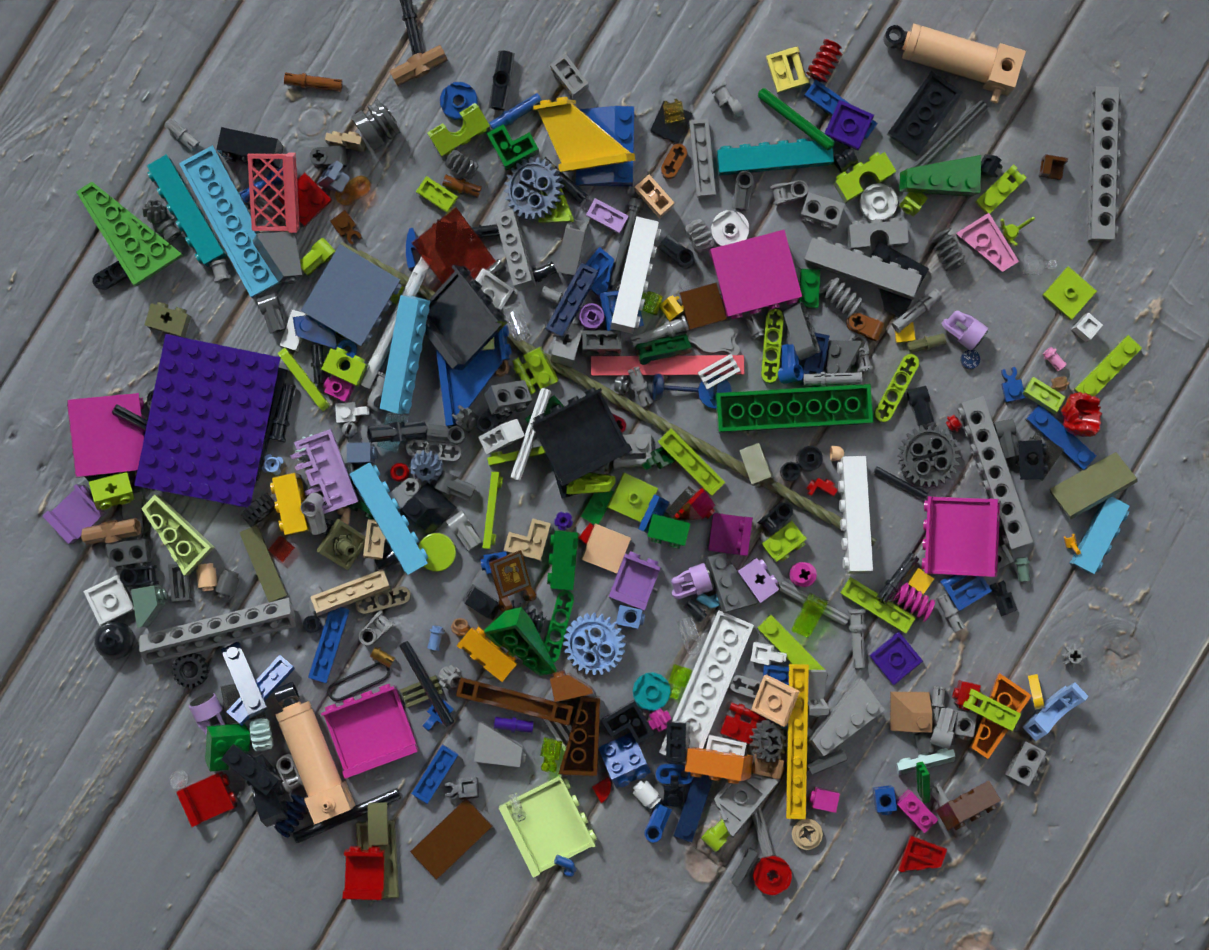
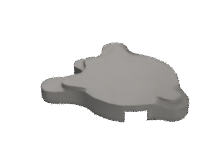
M731 316L726 317L727 320L695 328L686 333L689 342L695 344L704 352L717 353L725 351L732 355H738L740 352L739 346L735 343L738 329L729 326V323L733 320Z

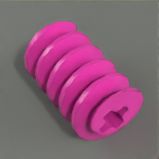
M800 562L791 567L789 577L793 584L807 587L815 582L817 572L810 563ZM801 570L807 572V574L804 575L805 579L799 577V575L802 574Z
M909 583L903 584L899 587L898 592L894 594L891 601L893 602L895 599H898V606L905 603L904 610L911 607L910 614L917 611L916 618H920L923 615V622L927 621L934 609L935 600L932 599L928 602L929 597L927 595L922 597L921 591L915 593V587H911L908 590Z

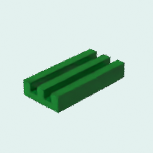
M922 761L916 763L917 792L924 804L930 802V774Z

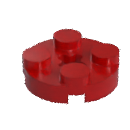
M772 855L762 857L756 863L753 870V878L761 892L767 895H777L790 886L792 872L789 864L783 858ZM775 870V874L778 877L769 880L770 878L767 873Z

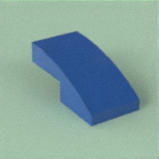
M409 228L406 239V260L410 271L414 270L416 266L413 250L420 249L414 228Z

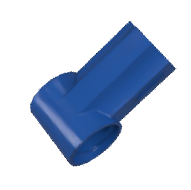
M782 345V368L778 371L780 382L788 384L801 381L804 377V372L799 365V358L794 345Z
M659 803L656 804L644 830L646 839L653 843L661 839L663 830L672 812V809ZM656 828L658 836L656 838L648 837L649 829Z

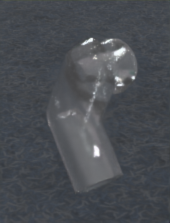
M513 793L509 795L513 819L518 822L525 820L526 812L522 808L518 794Z

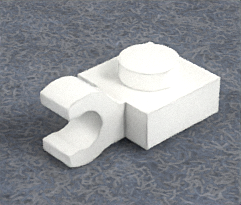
M355 402L335 404L337 423L357 422L356 416L370 415L369 407L356 408Z
M754 642L751 661L771 665L772 660L786 662L787 654L773 652V645Z

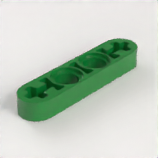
M568 590L561 591L557 596L544 644L548 652L551 646H547L548 642L553 645H559V649L554 647L553 653L556 654V658L552 657L553 663L559 658L574 603V595ZM565 593L569 594L568 597L571 598V602H567L565 606L566 608L569 607L568 612L564 609H557L558 605L562 606L563 600L560 597L564 596ZM558 612H563L566 615V620L563 623H558L555 620V615ZM554 630L561 633V639L557 642L552 641L550 638V634Z

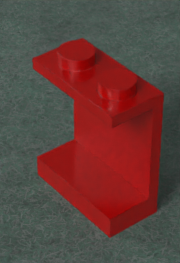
M220 771L176 792L191 827L237 807L238 799L235 792H231L229 788L230 780L227 774H223Z
M350 846L349 849L344 851V856H346L345 889L343 890L342 899L382 900L384 897L385 850H380V847H369L368 850H362L360 846Z

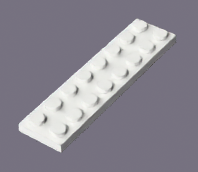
M720 610L717 611L672 721L676 722L690 721L689 748H703L754 626ZM667 734L659 750V753L666 755Z

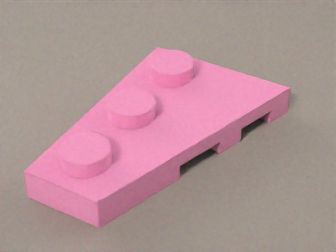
M990 213L956 233L1002 272L1019 262Z

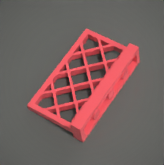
M296 153L248 154L252 231H289V233H297L300 225ZM253 159H261L266 165L258 171L253 166ZM274 159H283V167L279 171L270 164ZM267 166L276 174L270 181L261 174ZM257 176L267 183L261 190L254 185V179ZM277 176L284 181V186L280 190L271 183ZM268 185L277 193L271 200L262 193ZM258 195L268 202L262 209L255 204V199ZM278 195L285 200V205L281 209L272 202ZM269 204L277 211L272 219L263 211ZM259 214H262L269 221L265 226H256V218ZM281 214L286 219V226H278L273 220Z

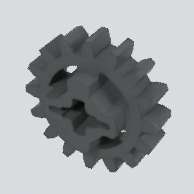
M762 720V723L756 724L757 728L752 729L754 736H750L753 739L750 746H754L752 753L757 754L756 759H761L762 762H775L776 759H781L780 754H785L783 747H787V744L784 743V740L788 737L784 736L783 733L786 730L780 729L781 725L771 720Z

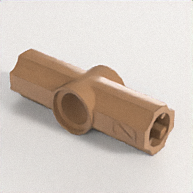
M438 45L423 54L417 53L407 59V62L390 70V74L396 85L399 86L413 78L425 76L431 71L430 69L448 61L441 45Z
M137 518L122 521L110 520L100 525L83 528L81 538L86 545L104 541L105 543H112L122 538L141 534L142 527Z

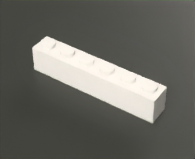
M636 216L610 329L633 334L634 328L639 327L641 317H638L637 314L638 310L642 311L645 299H641L643 292H647L649 283L645 281L646 275L651 274L653 264L649 262L651 257H655L657 247L653 245L655 240H659L661 229H658V221Z
M845 456L837 462V473L840 474L841 479L838 482V491L842 496V500L839 501V510L843 513V519L840 520L841 531H844V538L841 540L842 550H845V557H843L842 561L843 569H846V574L870 573L873 571L866 456Z

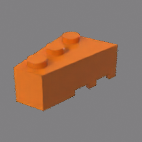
M691 747L687 751L685 771L691 772L690 776L702 777L703 774L709 775L711 780L720 781L721 778H726L729 783L739 784V781L751 778L753 755L742 756L732 752L724 753L717 750Z

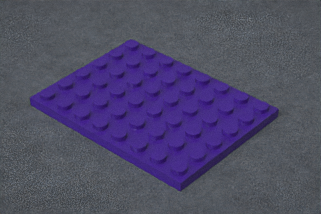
M165 334L134 486L236 506H250L281 357Z

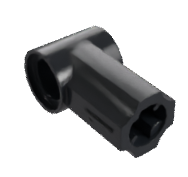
M667 235L658 246L661 251L676 261L680 267L687 269L693 265V252L685 248L670 235ZM684 254H688L691 257V260L687 263H683L680 260Z
M921 386L907 390L908 402L913 408L917 426L934 422L927 387Z

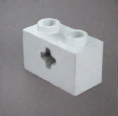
M518 419L497 426L481 435L479 439L487 455L512 444L525 435Z

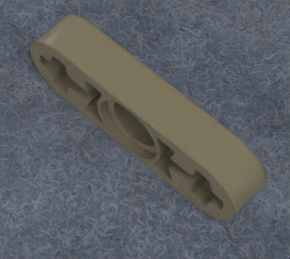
M404 586L382 591L358 600L356 608L360 613L366 614L404 604L411 599V591ZM400 590L407 592L404 601L401 598L394 599L396 603L393 604L390 592L393 591V595L399 594ZM382 594L387 595L389 598V603L385 606L380 605L378 602V598ZM375 596L377 608L374 609V605L368 606V610L360 607L364 599L366 602L373 601L371 597Z

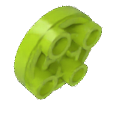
M433 533L424 537L419 543V549H424L429 557L426 560L428 564L423 566L426 569L436 572L443 571L453 564L456 558V547L448 536Z

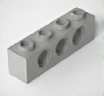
M513 209L495 214L513 286L518 292L535 287L536 283L517 214Z

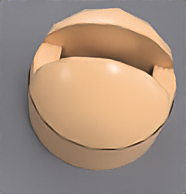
M830 446V460L839 461L844 456V450L840 446Z

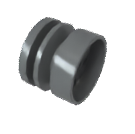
M378 99L374 101L378 110L374 111L369 104L367 106L370 112L369 116L360 110L351 117L373 151L384 144L381 135L385 134L390 140L392 139L388 130L392 129L396 135L401 133L398 129L397 121L389 109Z

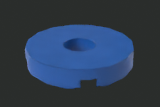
M464 82L451 83L443 89L440 96V106L444 114L453 120H463L459 112L474 103L478 105V97L475 90ZM458 96L464 98V103L461 106L454 104V99Z

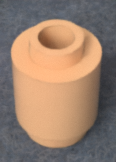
M213 563L198 565V570H196L198 588H202V592L213 591L214 587L217 586L216 568H214Z

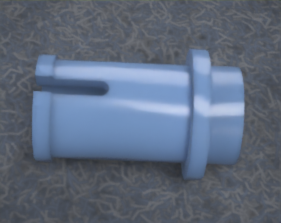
M432 625V629L429 630L431 635L427 646L428 649L439 651L442 634L445 633L443 627Z

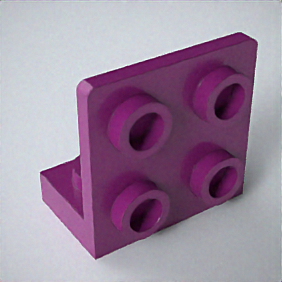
M714 513L708 550L748 556L753 517Z

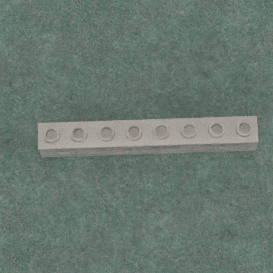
M1096 86L1091 90L1087 241L1111 242L1118 234L1115 218L1118 217L1116 199L1119 197V188H1116V180L1119 179L1117 161L1120 159V150H1117V142L1120 141L1121 136L1120 131H1118V123L1121 121V112H1118V105L1121 104L1122 98L1121 93H1119V87ZM1103 104L1110 106V112L1103 109ZM1102 123H1107L1110 126V130H1104ZM1103 141L1109 144V150L1102 147ZM1102 160H1105V161L1108 162V164H1109V168H1108V169H1105V168L1102 167V165H1101V161H1102ZM1101 179L1108 182V188H1104L1101 185ZM1101 198H1104V199L1107 200V202H1108V206H1107V207H1104V206L1101 205V203H1100V199H1101ZM1100 217H1104L1107 220V226H1103L1100 223Z
M984 396L958 404L960 407L957 409L959 417L964 419L966 425L964 427L965 435L967 438L970 437L972 443L970 445L973 456L976 455L978 463H976L979 474L982 473L984 481H982L985 492L989 493L990 499H1000L999 528H1001L1003 534L1001 536L1002 544H1005L1007 549H1014L1032 543L1033 540ZM972 414L979 416L980 421L978 424H974L971 421ZM979 432L985 434L986 439L984 442H980L977 439ZM985 450H989L992 453V458L989 461L983 456ZM992 468H995L998 471V476L996 479H993L990 476V470ZM998 486H1001L1004 489V495L1002 497H999L996 494V488ZM1005 504L1010 507L1008 515L1002 512V507ZM1010 523H1014L1017 527L1016 532L1013 534L1008 530Z
M285 598L140 636V654L145 664L148 665L296 627L295 612L290 599Z

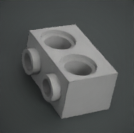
M565 53L550 64V70L573 100L589 89V83Z
M808 192L800 217L804 218V222L810 224L817 222L822 224L821 227L832 230V228H837L845 204ZM808 206H816L817 213H810L808 211ZM833 211L836 216L835 219H828L826 212Z
M1021 740L1005 774L1030 786L1038 776L1036 772L1039 766H1042L1046 760V751ZM1034 750L1035 758L1028 760V752ZM1025 767L1027 774L1024 777H1020L1019 770Z

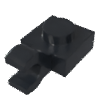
M1005 581L998 582L999 588L996 583L991 584L990 589L992 593L997 595L994 599L1000 615L1004 616L1016 611L1017 607L1012 593L1007 592Z
M671 775L670 786H664L663 806L682 807L684 787L678 786L679 776Z

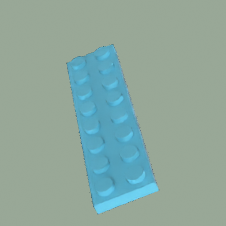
M212 145L180 162L179 165L250 297L253 298L281 283L277 281L253 244L254 237L260 232L252 231L251 215L214 146Z

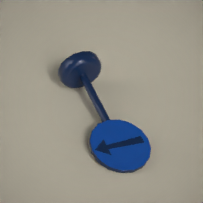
M656 373L652 385L653 400H660L664 390L697 392L701 402L713 409L716 408V393L732 392L731 385L727 379L709 389H706L702 381L699 384V388L664 385L663 375ZM716 375L707 380V383L709 384L722 376Z

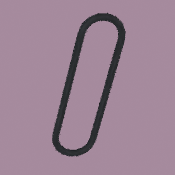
M377 662L332 683L328 688V696L334 701H341L386 680L390 675V668L385 666L387 668V675L341 698H334L331 695V688L377 665L384 664Z

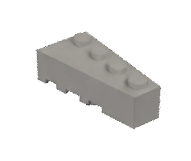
M863 679L855 680L851 688L843 695L839 703L808 739V742L819 756L828 754L884 711V708Z

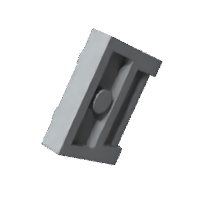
M651 434L623 435L627 444H630L632 451L626 454L646 453V459L619 460L617 458L614 460V470H620L622 467H642L641 464L652 457L650 454L652 452Z

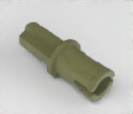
M944 333L930 337L924 336L922 339L908 342L907 348L909 353L925 349L929 351L930 348L946 345V338Z

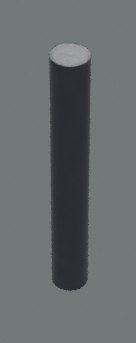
M878 466L874 469L873 473L923 500L926 498L928 493Z

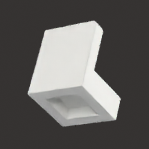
M1087 313L1080 318L1071 330L1083 341L1087 342L1093 338L1103 324L1090 313Z

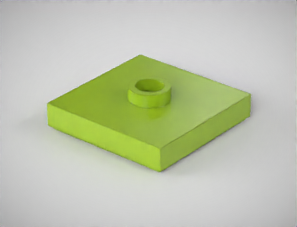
M1067 266L1042 296L1068 319L1072 320L1097 290Z
M623 472L607 507L641 522L658 488Z

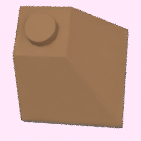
M890 692V730L932 732V708L929 692Z

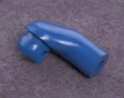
M558 854L556 855L554 864L564 867V874L573 877L574 872L577 870L573 861Z

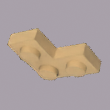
M332 131V134L326 133L325 141L329 145L346 146L347 149L360 152L365 151L366 144L362 137H360V134L349 131L348 134H342Z
M532 518L528 536L509 532L504 551L513 553L521 550L523 556L541 560L551 523Z
M368 519L363 558L382 560L384 543L387 540L376 521Z

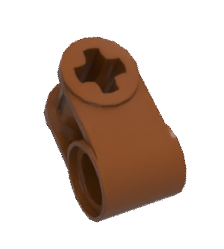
M854 313L846 320V326L849 330L878 342L885 323L861 313ZM855 318H858V322L860 323L857 326H854V322L852 321Z

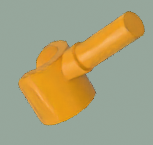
M1071 534L1072 537L1069 538L1064 536L1066 548H1072L1077 555H1080L1081 551L1077 547L1075 534Z

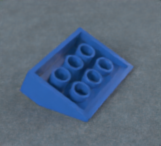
M634 106L579 109L630 153H633ZM633 161L576 170V185L633 187Z

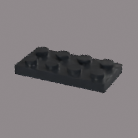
M931 71L887 135L918 156L963 92Z

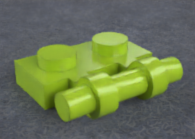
M541 346L524 354L523 357L526 361L524 363H521L519 357L512 360L516 374H519L521 380H525L530 395L536 392L533 384L537 383L539 388L542 389L558 381ZM530 368L534 376L531 379H529L525 371V369Z

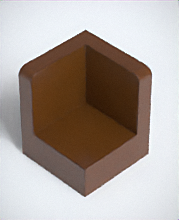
M1045 154L1041 159L1039 177L1061 180L1064 165L1068 162V158Z

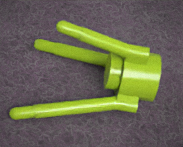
M1035 217L1029 218L1019 226L1014 224L1005 226L1004 219L1000 220V229L1009 245H1018L1014 239L1018 236L1019 230L1034 221Z

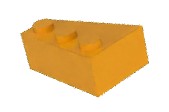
M479 626L477 629L472 627L456 645L458 648L466 651L473 660L479 662L501 682L518 664L515 661L517 659L515 656L512 657L508 652L505 653L486 637L484 630Z

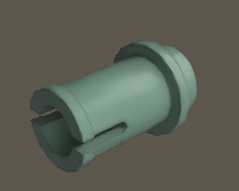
M1028 557L1016 558L1015 564H1017L1018 581H1030L1028 565L1030 561H1028Z

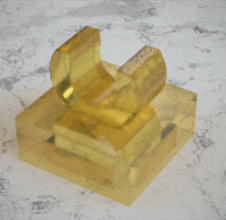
M674 99L675 102L673 103L664 102L663 111L666 123L684 120L682 101Z

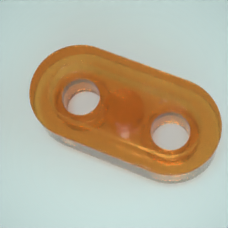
M357 176L347 182L342 192L336 191L335 198L340 205H351L370 192L371 183L367 177ZM360 183L365 184L364 189L358 188ZM345 193L349 194V197L346 200L342 199V196Z

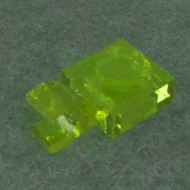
M673 664L668 681L673 684L671 698L678 699L681 686L686 688L692 669Z
M544 737L540 756L544 757L541 765L542 771L556 772L557 764L555 760H559L563 741Z

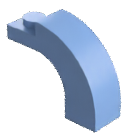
M1075 682L1068 687L1064 686L1044 702L1045 708L1037 709L1023 725L1024 730L1035 741L1047 735L1056 722L1068 711L1086 701L1088 695Z

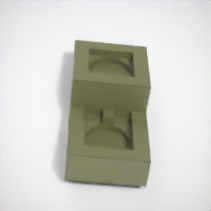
M368 803L369 845L389 844L387 803Z

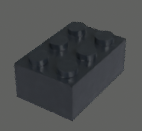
M221 127L216 150L222 157H225L226 161L236 162V160L244 161L243 164L248 165V154H282L284 146L276 138ZM253 159V166L260 164L263 168L266 165L261 159ZM274 159L270 164L274 168H279L281 159Z

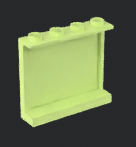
M562 775L499 806V810L533 878L540 875V872L556 865L554 864V859L557 854L570 858L590 847L596 846L595 841L597 837L593 830L589 831L586 825L589 823L584 812L580 813L577 807L580 803L576 795H571L569 791L571 785L567 777L563 779Z

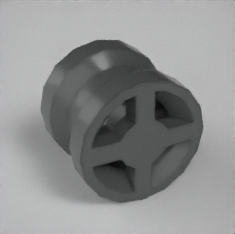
M172 219L164 222L157 229V232L163 235L164 240L168 243L175 240L181 234L180 229L174 226L175 223Z

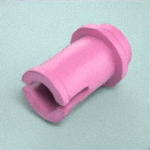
M1050 347L1043 353L1044 359H1047L1058 372L1067 363L1057 354L1056 348Z

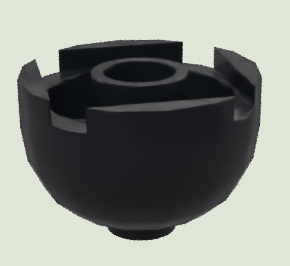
M112 621L103 624L97 630L94 637V645L97 652L108 659H121L127 656L133 648L134 634L132 629L127 624Z

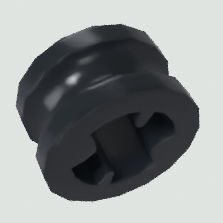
M308 616L303 621V628L309 633H314L321 627V621L317 616ZM312 619H314L317 627H312V629H309V624L307 622L308 620L312 621Z

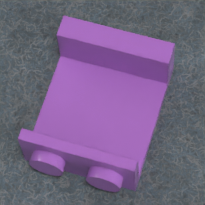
M75 484L73 486L75 488L74 491L52 511H47L43 515V518L68 544H74L81 537L83 528L93 526L107 513L105 510L96 509L93 497L90 495L91 490L85 485Z

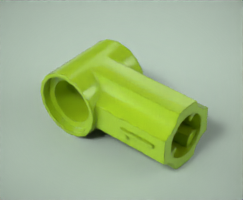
M325 238L318 240L312 246V250L300 260L301 269L308 276L322 263L328 262L336 251Z
M721 819L714 827H710L701 837L714 852L724 845L727 841L726 838L729 836L723 820Z

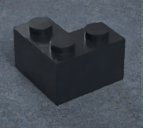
M635 699L601 719L611 737L626 728H629L638 744L654 735V731Z

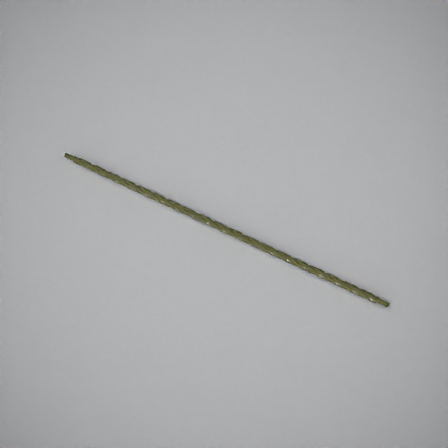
M343 242L341 243L351 251L401 280L399 284L403 287L406 286L409 278L405 274L383 264L378 259L361 250L358 251ZM421 284L417 294L429 300L435 292ZM510 333L507 336V343L524 354L536 349L531 344L512 336ZM545 353L554 371L574 380L577 384L588 390L593 387L596 390L601 388L604 399L626 409L631 414L651 423L665 433L672 428L690 447L703 452L708 457L730 467L735 472L749 479L745 465L741 461L694 437L689 432L642 408L628 398L615 393L610 388L590 379L574 368L551 362V356ZM776 481L762 486L841 530L840 520L843 518L833 512L825 510L820 505L800 496L795 491ZM871 536V545L873 546L877 539Z

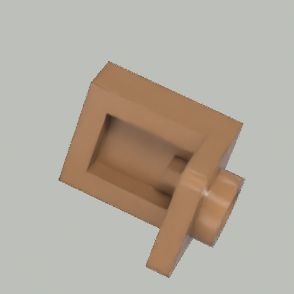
M755 754L751 773L780 779L784 769V761L776 759L775 762H762L761 759H756L757 754Z

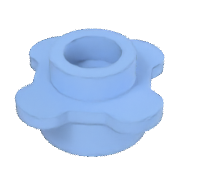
M267 454L264 466H262L263 472H272L274 475H279L283 458L272 457L271 454Z

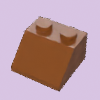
M565 670L555 672L550 678L555 702L593 694V688L571 673H565Z

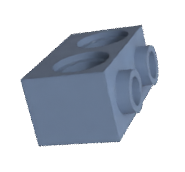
M370 442L346 443L347 463L373 464L375 459H378V450L374 447V444Z

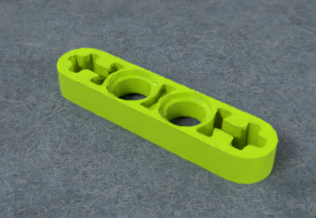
M771 309L767 313L765 320L761 378L765 383H773L778 378L784 319L783 313L779 309ZM773 313H777V316L780 317L776 321V326H780L779 329L768 328V325L772 326L773 319L769 318ZM771 331L778 334V340L775 342H771L768 339V333ZM773 350L776 352L777 357L774 361H769L766 358L767 351ZM765 363L776 364V367L772 366V373H775V376L771 377V380L764 376V373L768 372L769 366H765Z
M285 347L279 351L278 355L322 411L331 406L287 348Z
M908 354L902 358L875 409L874 416L879 422L890 420L919 366L917 356ZM912 358L915 366L909 367L907 372L900 371L901 368L904 370L907 366L905 360ZM900 374L906 377L904 385H899L896 382V377ZM890 391L897 394L895 402H890L887 399V394ZM883 401L887 405L893 406L892 409L888 407L886 411L888 417L880 418L879 410L882 411L886 406L882 404Z

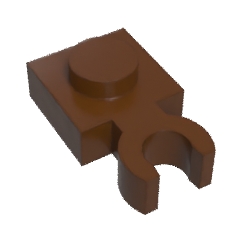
M346 210L330 220L341 237L347 234V240L352 246L354 245L352 241L354 235H357L360 240L362 239V235L358 231L353 230L357 225Z

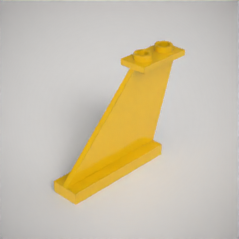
M568 97L556 98L557 102L543 100L540 101V105L533 106L534 110H538L561 161V164H558L560 172L635 161V153H630L573 105L576 104V100H568Z

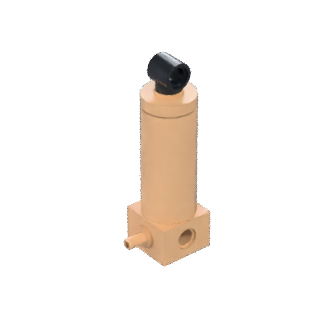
M914 23L910 31H904L902 27L892 25L887 29L883 37L884 44L887 47L893 49L899 47L904 50L902 59L984 83L983 89L993 91L992 103H998L1001 94L1008 96L1013 91L1026 53L1025 50L1002 43L995 48ZM895 33L899 39L896 41L892 40L889 34Z
M293 682L275 688V697L279 705L283 707V712L275 716L308 795L304 800L314 825L351 810L355 806V802L346 780L341 781L314 711L311 709L310 701L302 704L299 702V694Z

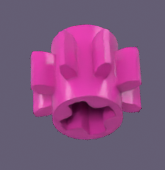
M660 708L649 714L651 720L648 723L652 730L656 728L660 732L667 728V722L672 718L667 710L663 712Z

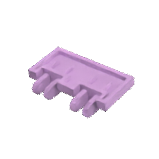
M332 429L294 442L297 450L306 449L290 455L291 459H297L306 454L310 458V461L297 464L295 466L296 471L312 465L313 468L305 471L311 486L319 484L304 491L305 495H310L322 490L324 502L326 501L327 503L322 506L324 514L359 501Z

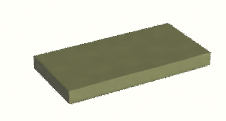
M1115 452L1049 490L1071 520L1138 481L1121 457Z
M388 820V845H369L368 821L356 822L357 846H360L362 850H368L369 847H380V850H385L384 897L382 899L399 898L395 820Z

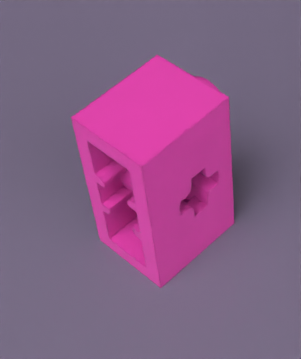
M909 789L896 800V804L924 833L938 821L936 816Z

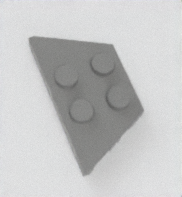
M751 774L750 779L739 781V784L727 782L714 798V802L730 837L734 838L777 786L779 779Z

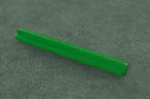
M762 88L758 92V98L823 148L830 150L834 146V141L766 88Z

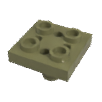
M337 519L316 551L344 569L349 570L364 548L366 536L340 519Z

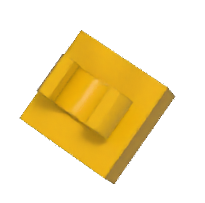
M672 295L659 305L669 321L683 312V305L680 306L677 302L680 298L679 296L674 297Z

